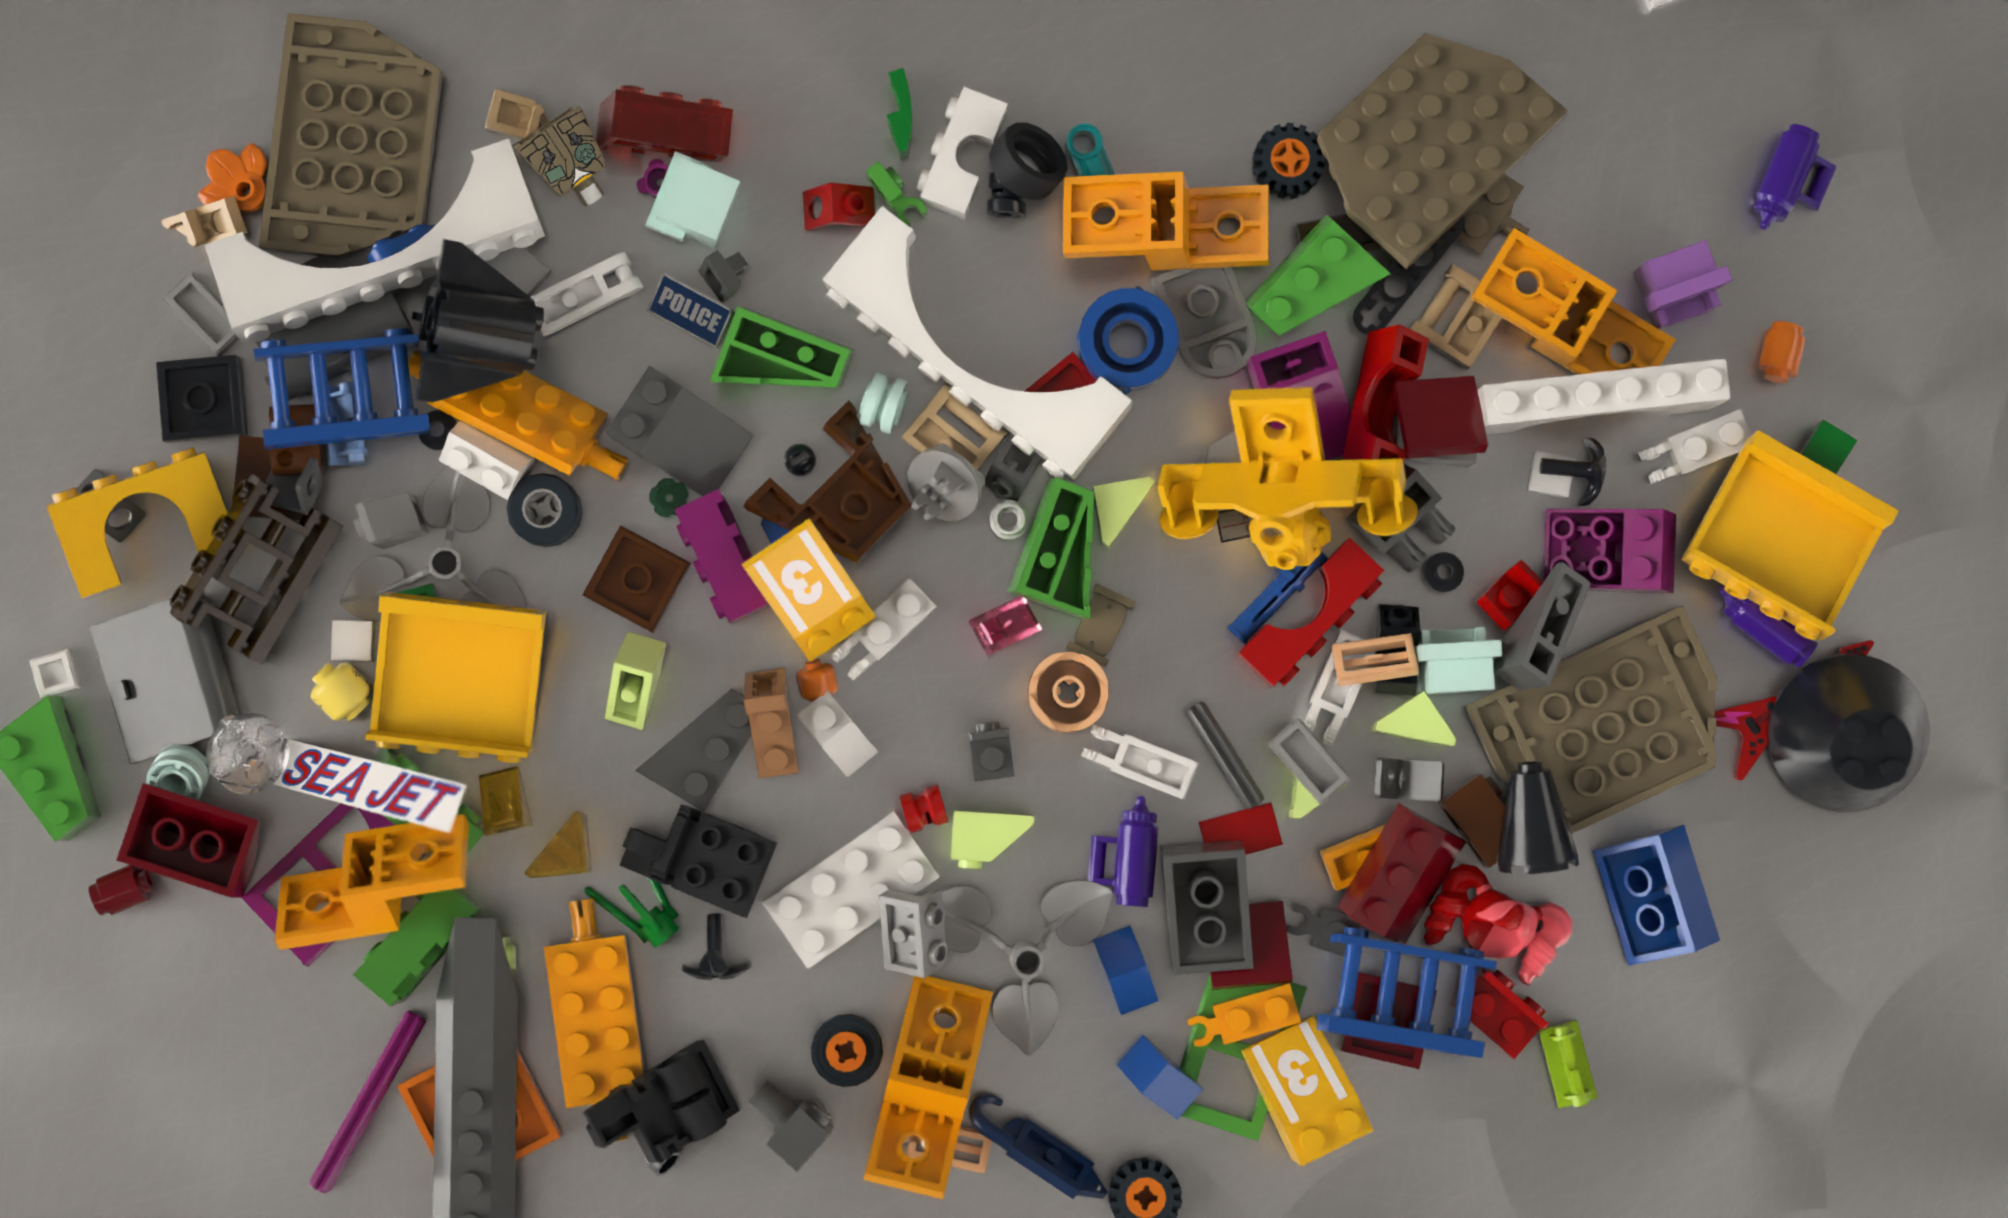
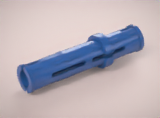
M1321 551V554L1309 566H1295L1291 570L1279 569L1277 571L1279 575L1231 625L1227 626L1228 630L1243 644H1246L1295 591L1300 593L1305 588L1303 583L1328 560L1327 556Z

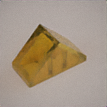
M518 766L479 775L483 831L485 836H496L533 826Z
M581 810L575 811L524 874L529 878L592 872L587 815Z

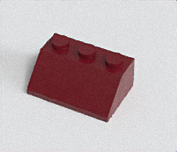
M143 783L116 861L230 898H241L245 894L257 857L260 820Z
M1398 803L1337 906L1351 920L1384 938L1406 944L1467 841Z

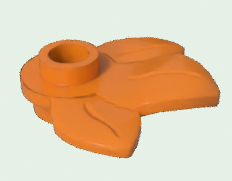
M253 143L246 146L240 156L225 149L211 151L206 161V169L212 182L198 193L200 201L207 205L234 196L240 211L253 212L263 208L266 182L263 178L268 166L263 151ZM250 186L249 194L243 197L245 190Z

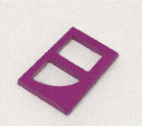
M340 803L241 898L274 933L278 910L264 895L303 858L315 871L338 868L321 851L317 844L357 807ZM357 808L369 829L394 825L382 814ZM425 853L422 854L421 858L418 861H420L425 856ZM336 941L289 949L299 958L304 966L309 968Z

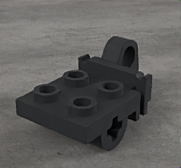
M681 804L667 840L637 828H629L622 846L626 850L620 866L644 875L657 883L670 885L671 888L747 918L777 842L743 827L718 819L710 814L703 813L698 809Z
M697 1040L631 1080L633 1085H619L612 1089L606 1098L584 1110L583 1114L589 1123L586 1129L595 1146L606 1148L632 1131L647 1161L658 1163L661 1160L671 1158L670 1152H680L686 1144L699 1141L719 1131L727 1124L726 1119L740 1110L705 1041Z

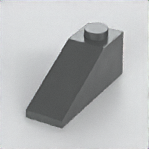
M1563 562L1557 563L1505 635L1501 644L1502 656L1495 658L1493 663L1494 673L1519 691L1550 686L1591 582Z

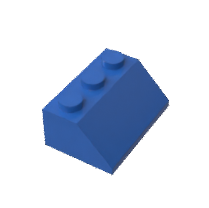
M1684 825L1651 832L1593 850L1629 966L1697 952L1720 941Z

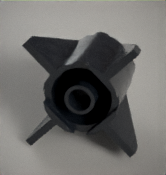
M443 239L436 280L431 284V287L438 288L435 297L427 295L422 313H412V320L420 321L419 341L427 342V351L419 350L422 363L415 399L432 403L519 376L524 370L533 371L537 360V348L533 347L535 331L541 330L544 321V308L535 306V301L461 242Z

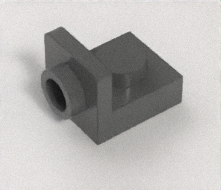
M1010 433L991 464L985 477V485L991 488L996 495L1018 502L1042 457L1034 451L1030 456L1025 454L1011 442L1014 435Z
M999 722L977 724L976 732L969 733L975 782L1014 777L1009 728L1000 729Z

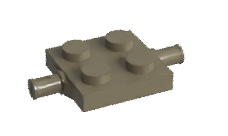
M1505 175L1463 215L1464 228L1456 240L1480 255L1491 238L1501 230L1509 235L1511 230L1516 228L1522 233L1527 234L1530 229L1510 217L1513 204L1524 186ZM1452 225L1448 230L1454 232L1457 227Z

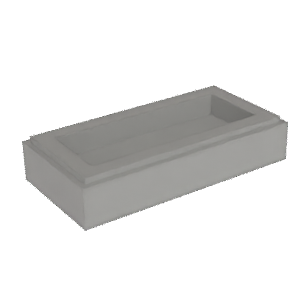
M192 271L163 298L217 356H222L239 340L231 329L223 302Z
M1299 717L1267 743L1319 805H1322L1352 779Z

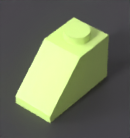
M627 632L614 661L604 719L643 730L661 673L666 642Z
M954 811L950 859L959 860L958 868L982 869L983 861L991 862L1034 824V816Z

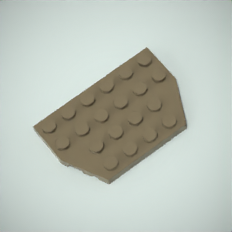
M287 13L259 248L268 251L341 258L367 247H372L381 239L396 238L408 233L419 224H425L443 77L442 70L426 59L419 57L401 43L383 34L366 21Z
M1425 33L1319 131L1317 142L1323 156L1329 162V171L1332 179L1338 184L1344 199L1343 206L1347 216L1408 269L1565 118L1568 110L1511 60Z
M1683 605L1559 661L1550 686L1519 691L1510 684L1464 705L1497 778L1508 786L1510 772L1518 770V763L1541 761L1542 768L1551 769L1571 834L1713 769L1716 765V748L1714 746L1716 718H1714L1717 677Z

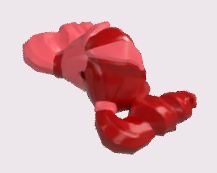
M1461 864L1449 870L1443 882L1441 893L1435 897V901L1430 905L1432 914L1427 917L1424 923L1427 933L1423 938L1426 945L1438 944L1443 940L1445 934L1451 931L1453 923L1458 917L1461 919L1463 935L1469 946L1475 950L1484 951L1485 957L1497 959L1516 957L1525 948L1526 953L1521 960L1522 966L1519 969L1518 975L1523 984L1530 985L1533 978L1540 977L1545 971V966L1557 956L1556 949L1568 942L1572 934V919L1563 907L1551 902L1538 906H1529L1524 902L1514 900L1510 896L1493 889L1486 875L1477 866ZM1469 888H1475L1476 896L1469 900L1467 892ZM1540 921L1541 929L1538 932H1536L1538 922Z

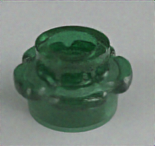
M665 478L660 480L658 485L651 489L649 501L654 505V511L658 515L670 517L674 514L677 516L674 509L687 504L686 499L689 494L684 484L676 483L672 478ZM668 494L673 496V500L670 502L665 499Z

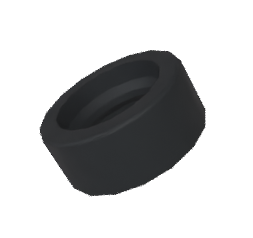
M1016 122L1007 127L994 142L989 152L990 166L1000 182L1017 196L1028 200H1042L1048 196L1064 179L1068 170L1067 158L1057 141L1040 127L1027 122ZM1017 151L1031 158L1038 166L1040 172L1028 166L1019 157Z

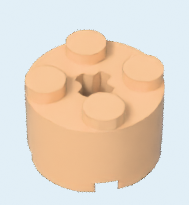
M1077 652L1055 653L1045 658L1034 670L1028 685V702L1034 716L1045 727L1060 733L1079 732L1094 724L1103 714L1109 697L1108 680L1100 665L1089 656ZM1064 682L1065 685L1071 686L1074 683L1078 687L1074 694L1077 701L1072 703L1066 699L1062 702L1058 698L1061 692L1059 684Z

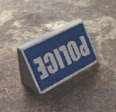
M663 273L647 309V312L716 349L735 315L733 309L666 273Z

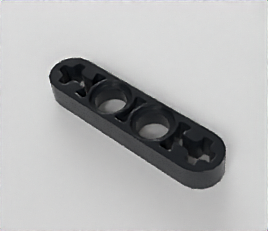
M1463 216L1454 224L1457 227L1454 232L1447 230L1438 239L1446 243L1442 249H1439L1436 243L1430 247L1433 257L1427 265L1417 266L1412 264L1406 269L1396 259L1391 262L1386 269L1391 274L1375 282L1353 312V321L1359 332L1368 335L1370 331L1387 327L1459 237L1464 228ZM1394 274L1403 276L1408 284L1406 293L1397 298L1389 296L1384 289L1386 279ZM1378 291L1380 296L1386 302L1394 304L1395 308L1389 312L1384 306L1378 314V318L1382 321L1378 327L1371 324L1366 328L1361 324L1364 317L1360 312L1364 308L1370 311L1375 307L1378 300L1371 297Z

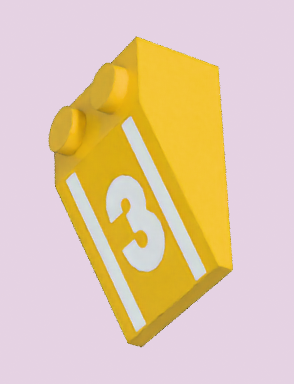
M810 519L742 564L809 662L827 652L830 648L876 618Z
M1313 1015L1301 1020V1023L1291 1025L1241 1050L1290 1159L1301 1167L1374 1131L1357 1093L1322 1031L1316 1030L1317 1021Z

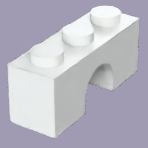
M964 86L959 97L952 96L945 114V118L950 119L945 134L942 132L937 133L930 154L936 156L931 170L923 169L916 187L917 191L922 192L920 200L925 206L958 219L966 220L979 186V177L964 171L956 161L957 154L965 145L971 143H980L992 147L999 136L1008 113V103Z

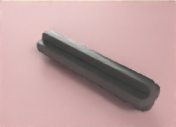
M1201 701L1190 707L1186 711V715L1246 809H1252L1264 800L1262 792L1206 703Z

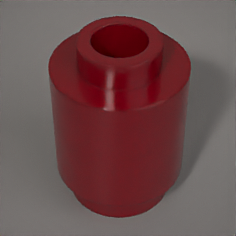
M127 865L97 878L96 883L90 885L88 891L92 904L100 915L107 913L115 915L150 900V891L154 889V884L147 870Z

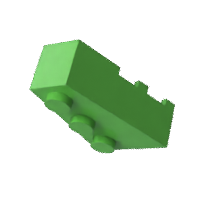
M456 888L417 895L416 898L419 902L409 913L405 910L400 915L399 931L391 932L382 943L379 941L365 956V962L357 969L353 976L389 1006L405 1002L447 952L455 917L476 918L483 909L461 889Z

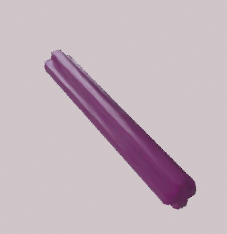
M412 1010L405 1012L309 1180V1185L321 1193H327L331 1190L425 1025L426 1019L422 1015Z

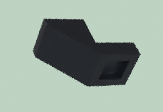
M1379 604L1376 638L1412 633L1414 647L1418 646L1421 635L1419 607ZM1406 647L1375 651V654L1404 652ZM1401 662V663H1394V664H1388V665L1374 666V668H1375V667L1395 665V664L1408 663V662ZM1417 675L1375 681V693L1415 696L1418 686Z

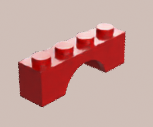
M1400 324L1368 332L1342 460L1403 459L1404 464L1405 450L1397 445L1393 436V417L1396 410L1393 388L1395 381L1416 380L1422 376L1429 338Z
M1350 537L1318 568L1324 584V601L1314 620L1308 625L1297 629H1280L1266 624L1236 654L1270 688L1274 687L1278 682L1284 687L1300 671L1295 664L1306 653L1312 658L1327 642L1323 637L1325 632L1333 624L1338 629L1341 628L1355 613L1350 606L1360 596L1367 600L1382 585L1378 577L1385 570Z

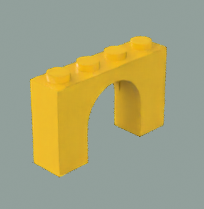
M194 447L171 454L173 460L171 463L157 467L155 460L131 468L133 476L118 480L116 474H112L92 481L94 486L92 490L78 494L77 488L74 487L52 495L55 502L48 504L46 507L81 598L119 586L122 583L107 544L105 524L113 507L130 495L155 493L174 502L186 519L197 551L199 552L202 549L206 551L214 538L211 535L214 524L221 515L227 516L228 513L205 451L197 454Z

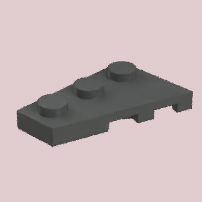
M731 688L635 771L705 812L752 735L749 715H746L744 695Z

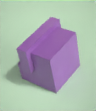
M1707 240L1648 260L1633 272L1651 322L1658 329L1716 309L1721 305L1716 290L1733 281L1727 266L1717 269Z

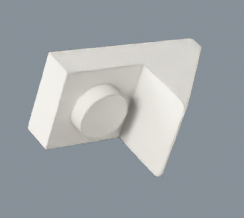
M828 690L823 696H819L796 715L818 741L822 749L847 777L878 753L877 749Z

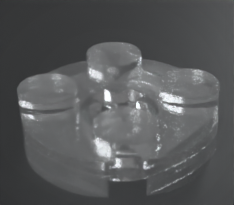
M242 713L237 716L228 715L219 722L218 728L210 738L206 753V767L209 773L229 791L238 794H254L262 790L261 786L266 785L270 780L275 782L282 775L289 760L290 747L287 739L284 738L281 728L267 716L258 713ZM251 745L256 750L255 756H248L246 762H242L241 751L246 746Z

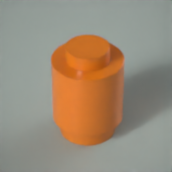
M1775 321L1772 323L1771 329L1766 331L1757 367L1758 370L1764 373L1765 379L1777 383H1786L1788 378L1797 377L1806 341L1805 337H1803V327L1791 322Z

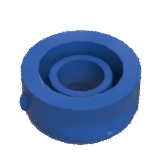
M1136 286V288H1121L1110 291L1099 297L1088 308L1082 318L1076 339L1078 341L1081 362L1087 368L1090 375L1096 381L1100 376L1103 377L1119 391H1122L1124 395H1128L1131 391L1151 386L1167 373L1176 356L1179 344V331L1169 307L1160 298ZM1131 323L1143 330L1147 346L1141 355L1135 358H1123L1112 351L1109 345V334L1116 326Z

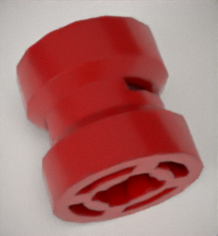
M938 784L927 787L921 794L915 795L910 792L899 796L910 834L922 831L925 825L931 823L937 826L949 823Z

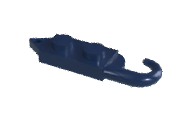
M982 1094L972 1100L969 1107V1118L974 1128L980 1134L1006 1150L1007 1156L1072 1199L1076 1195L1103 1199L1107 1195V1190L1092 1169L1095 1163L1029 1119L1026 1121L1014 1119L1007 1123L1003 1129L991 1122L983 1115L982 1107L985 1104L1001 1106L1003 1104L1001 1098L991 1094Z

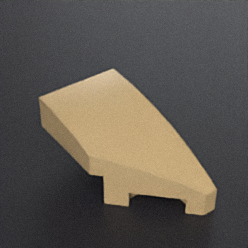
M495 89L484 129L523 139L549 121L544 114L545 111L540 103L537 105L535 100Z
M234 196L161 220L163 226L167 229L175 228L187 236V242L194 247L243 232L244 235L248 234Z

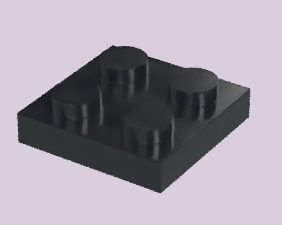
M226 355L156 362L163 442L172 443L235 437L239 435L246 436L239 356Z

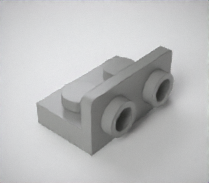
M932 889L923 896L887 890L880 894L879 904L885 970L926 978L945 965L948 947L945 941V909L943 907L942 891Z

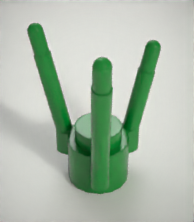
M648 879L662 911L657 906L648 911L625 885L619 886V891L641 916L638 920L640 925L591 887L584 889L585 894L590 898H594L597 904L635 932L644 944L649 940L654 948H656L679 929V926L674 922V919L678 916L677 912L670 905L660 883Z

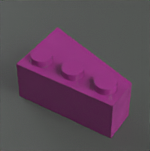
M717 489L674 509L681 524L676 525L681 539L686 547L692 545L698 560L693 561L695 569L702 583L709 581L715 593V596L710 597V601L718 618L726 617L730 624H734L771 607L742 566L744 562L753 556L722 492Z

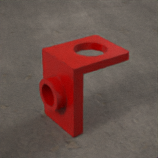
M830 182L803 191L805 230L811 231L830 224L865 227L875 215L874 188ZM819 196L823 207L821 215L816 219L813 213V204Z

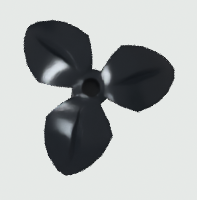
M1583 438L1590 458L1589 462L1541 458L1540 474L1580 477L1588 480L1589 485L1578 503L1580 506L1590 505L1597 498L1606 476L1607 466L1604 448L1594 438Z
M713 913L707 915V952L702 957L699 968H692L682 964L681 970L687 975L701 980H712L717 977L721 980L740 976L750 969L752 965L749 962L746 965L737 967L727 966L723 959V915Z

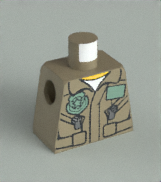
M576 104L512 145L515 151L557 195L562 196L573 189L584 206L594 203L604 195L593 175L604 169L606 162L580 106Z

